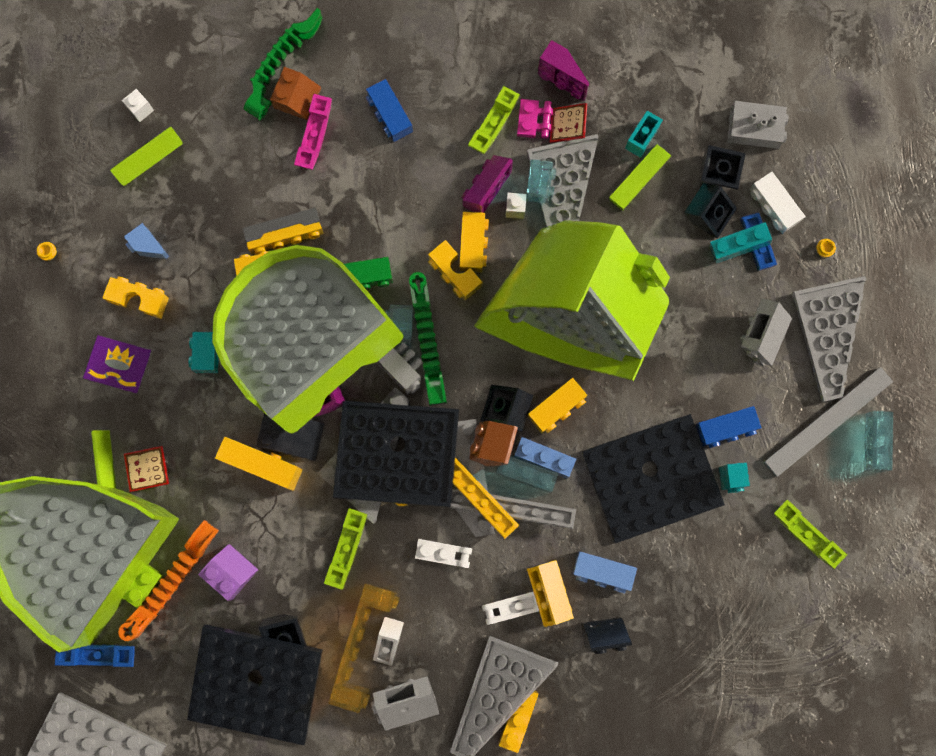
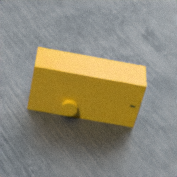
M225 436L215 459L294 491L303 470L280 460L282 457L272 452L268 455Z

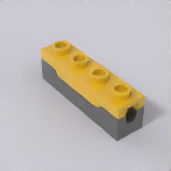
M316 208L243 228L248 250L251 254L255 255L272 248L273 250L283 248L284 245L290 243L292 245L299 244L304 239H316L324 234Z

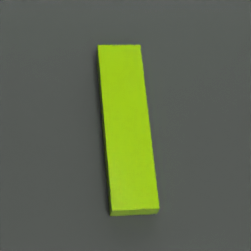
M657 144L614 191L609 200L623 211L670 159L671 155Z

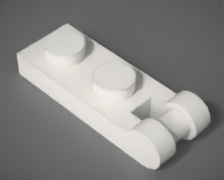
M418 539L415 559L469 568L470 562H468L469 554L472 553V548ZM456 552L462 553L460 560H455Z
M534 592L482 605V609L487 616V619H485L487 625L539 611ZM499 608L500 615L494 616L493 609Z

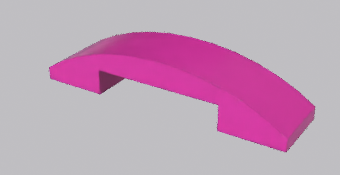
M313 94L309 109L310 115L301 147L298 148L295 166L313 170L325 136L332 98Z

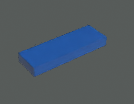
M760 213L748 215L740 219L743 230L763 223ZM771 245L751 251L758 271L777 265Z

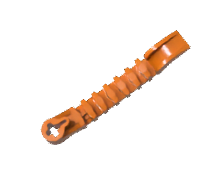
M206 520L199 525L184 546L186 550L178 554L179 559L172 563L174 566L172 569L167 570L166 577L159 581L160 584L152 590V595L146 597L145 604L139 606L125 623L120 626L118 634L122 640L130 641L138 638L158 616L159 611L165 607L166 602L172 598V594L178 590L179 585L185 581V577L188 573H191L194 565L199 562V558L203 556L206 548L219 532L218 529L214 528ZM129 627H132L131 632H132L133 634H131V635H129V632H130V630L128 629Z

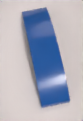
M91 644L60 653L56 651L55 665L134 667L135 646Z

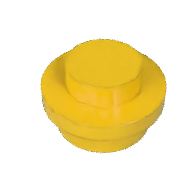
M822 239L818 242L816 250L821 257L827 258L835 253L836 246L832 240Z
M43 242L37 247V255L44 261L52 260L56 255V247L50 242Z

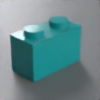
M646 111L628 139L625 149L641 158L659 130L663 119Z
M193 332L192 337H190L189 347L192 349V356H189L188 364L189 368L195 373H218L219 357L212 342L213 332Z
M747 462L718 467L721 491L727 490L728 494L744 491L745 487L750 486Z

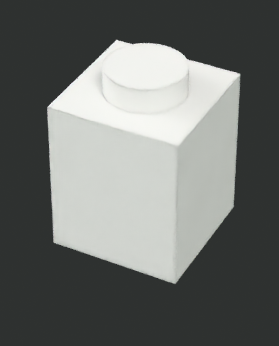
M137 89L122 100L139 122L154 111L149 102Z
M507 194L505 218L524 219L527 194Z

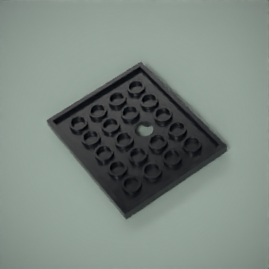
M343 401L333 498L451 508L459 409ZM395 437L404 439L405 447L402 451L396 452L391 449L390 443Z
M691 414L582 451L614 543L725 505ZM649 461L657 466V472L652 477L645 475L642 470L644 463Z
M204 624L201 632L187 720L305 745L323 649ZM252 670H258L263 677V681L253 683L250 681L248 674Z

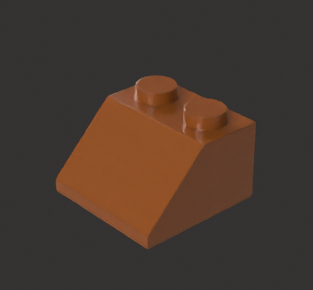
M284 67L270 100L274 109L308 121L313 94L319 95L321 86L304 74Z
M492 421L480 422L475 429L476 436L474 443L470 447L469 459L488 467L508 465L518 427Z

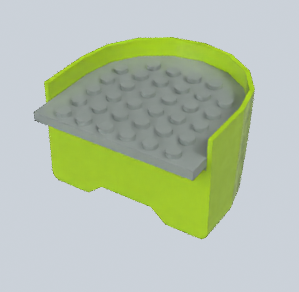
M301 245L269 251L245 266L224 290L213 317L212 342L222 366L244 396L288 433L298 431L319 413L325 398L360 367L378 362L403 339L402 332L340 260L322 248Z

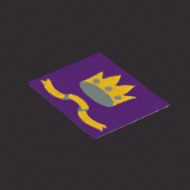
M97 335L83 378L137 394L152 350Z

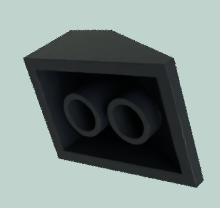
M264 413L256 447L316 461L325 424L309 420L298 431L288 433Z

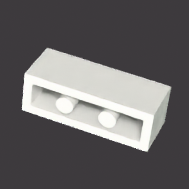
M773 172L755 182L749 189L753 199L760 203L764 214L771 218L775 229L780 230L782 234L806 217Z

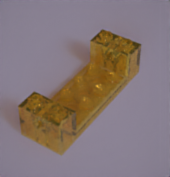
M365 583L328 704L356 713H360L362 709H366L371 697L368 694L369 688L349 683L354 670L351 664L352 661L355 662L360 651L357 645L358 641L361 642L366 631L363 625L370 618L372 610L369 607L389 613L392 612L393 609H397L400 597L397 596V591Z

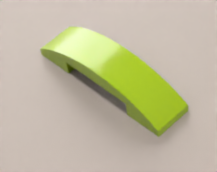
M503 86L489 114L470 140L469 147L482 154L488 151L509 118L520 94Z
M786 500L773 513L792 535L832 569H835L847 556L833 541H829L801 515L802 512L790 501Z
M351 508L348 509L343 530L324 584L343 590L368 514Z

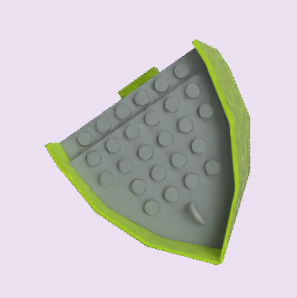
M564 220L544 227L538 232L474 324V327L525 351L570 366L634 381L668 308L669 298L662 287H666L670 276L656 256L638 253L621 226L602 222Z
M37 476L0 482V598L43 642L59 653L91 645L98 638L124 600L138 609L139 606L145 604L146 597L153 593L152 590L157 587L164 575L150 566L149 563L174 529L179 518L163 507L128 492L89 482Z

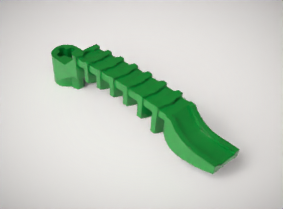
M316 8L312 15L304 22L293 23L289 29H286L284 35L278 38L277 44L272 46L271 52L266 54L267 57L264 62H261L259 70L255 71V76L250 79L253 85V93L245 102L244 110L258 120H262L266 116L272 104L264 98L266 87L263 84L269 85L271 81L267 74L275 75V70L272 66L280 67L281 62L278 58L286 59L285 49L292 54L294 47L290 44L291 41L301 48L302 41L300 39L309 40L315 35L322 21L320 9Z
M415 272L410 276L409 284L413 309L415 311V321L417 322L416 327L419 334L420 351L422 352L421 357L429 405L445 404L447 401L442 372L440 371L441 366L439 354L437 353V343H435L436 337L433 331L434 324L431 319L432 312H430L427 281L423 273ZM416 280L420 281V292L418 291Z

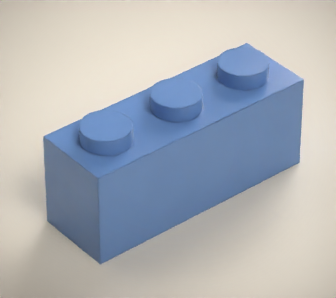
M521 437L514 455L517 459L567 479L570 477L576 458Z
M579 551L572 575H576V580L586 583L588 579L593 580L596 586L606 588L607 585L614 586V591L625 594L626 590H632L637 568Z

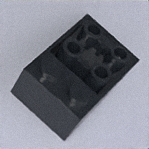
M621 617L581 623L584 646L592 651V653H607V649L610 648L615 651L627 650V646L632 645Z

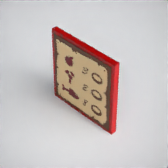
M587 103L552 108L550 143L585 138Z
M163 446L124 454L130 492L169 484Z

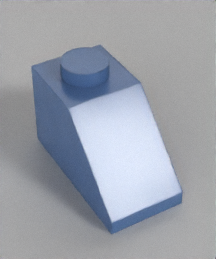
M143 223L124 236L128 241L126 246L132 253L136 251L140 256L163 259L169 257Z

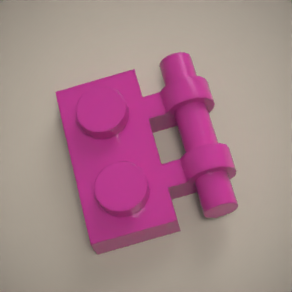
M521 99L517 136L535 138L537 131L541 132V138L547 139L551 131L550 116L553 115L552 102L545 101L544 108H539V101ZM538 116H543L541 124L537 123Z

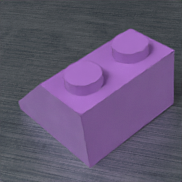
M229 544L213 557L198 575L229 601L235 598L258 569Z

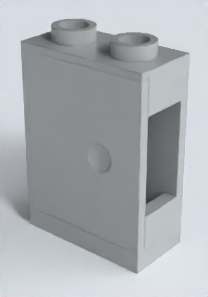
M734 101L730 110L727 143L779 149L787 139V132H785V125H787L789 115L786 114L787 107Z
M761 299L754 317H750L748 320L750 327L747 329L746 336L743 335L740 338L741 347L746 352V355L754 360L753 362L760 366L765 364L773 365L792 320V317L779 302Z
M402 343L395 350L389 351L376 363L407 395L410 393L414 394L421 387V377L415 370L423 361L420 358H416L409 365L407 362L415 355V352L409 349L401 357L400 355L408 349V346Z
M427 676L417 680L408 679L407 683L394 687L388 685L384 690L373 693L372 710L376 714L378 724H382L385 731L439 714L436 698Z

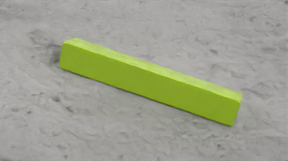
M169 127L110 171L122 186H125L181 146L183 142L174 129Z
M94 430L91 432L97 485L116 489L110 430Z

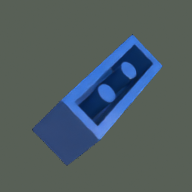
M386 79L366 89L368 96L365 98L369 106L375 108L376 112L374 114L378 122L382 121L384 124L383 130L387 138L391 137L393 142L413 132L410 120Z
M754 406L699 422L695 425L702 445H708L709 448L719 446L720 441L727 440V443L739 439V435L745 434L746 437L757 434L756 430L762 428Z

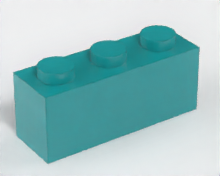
M766 222L711 241L710 249L717 264L771 245L772 237Z

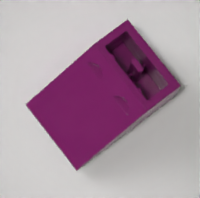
M551 40L540 57L537 74L543 80H549L554 83L560 90L570 92L574 98L585 101L589 82L568 49Z

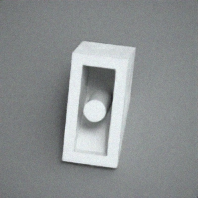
M387 617L384 618L378 635L373 661L392 666L404 622Z

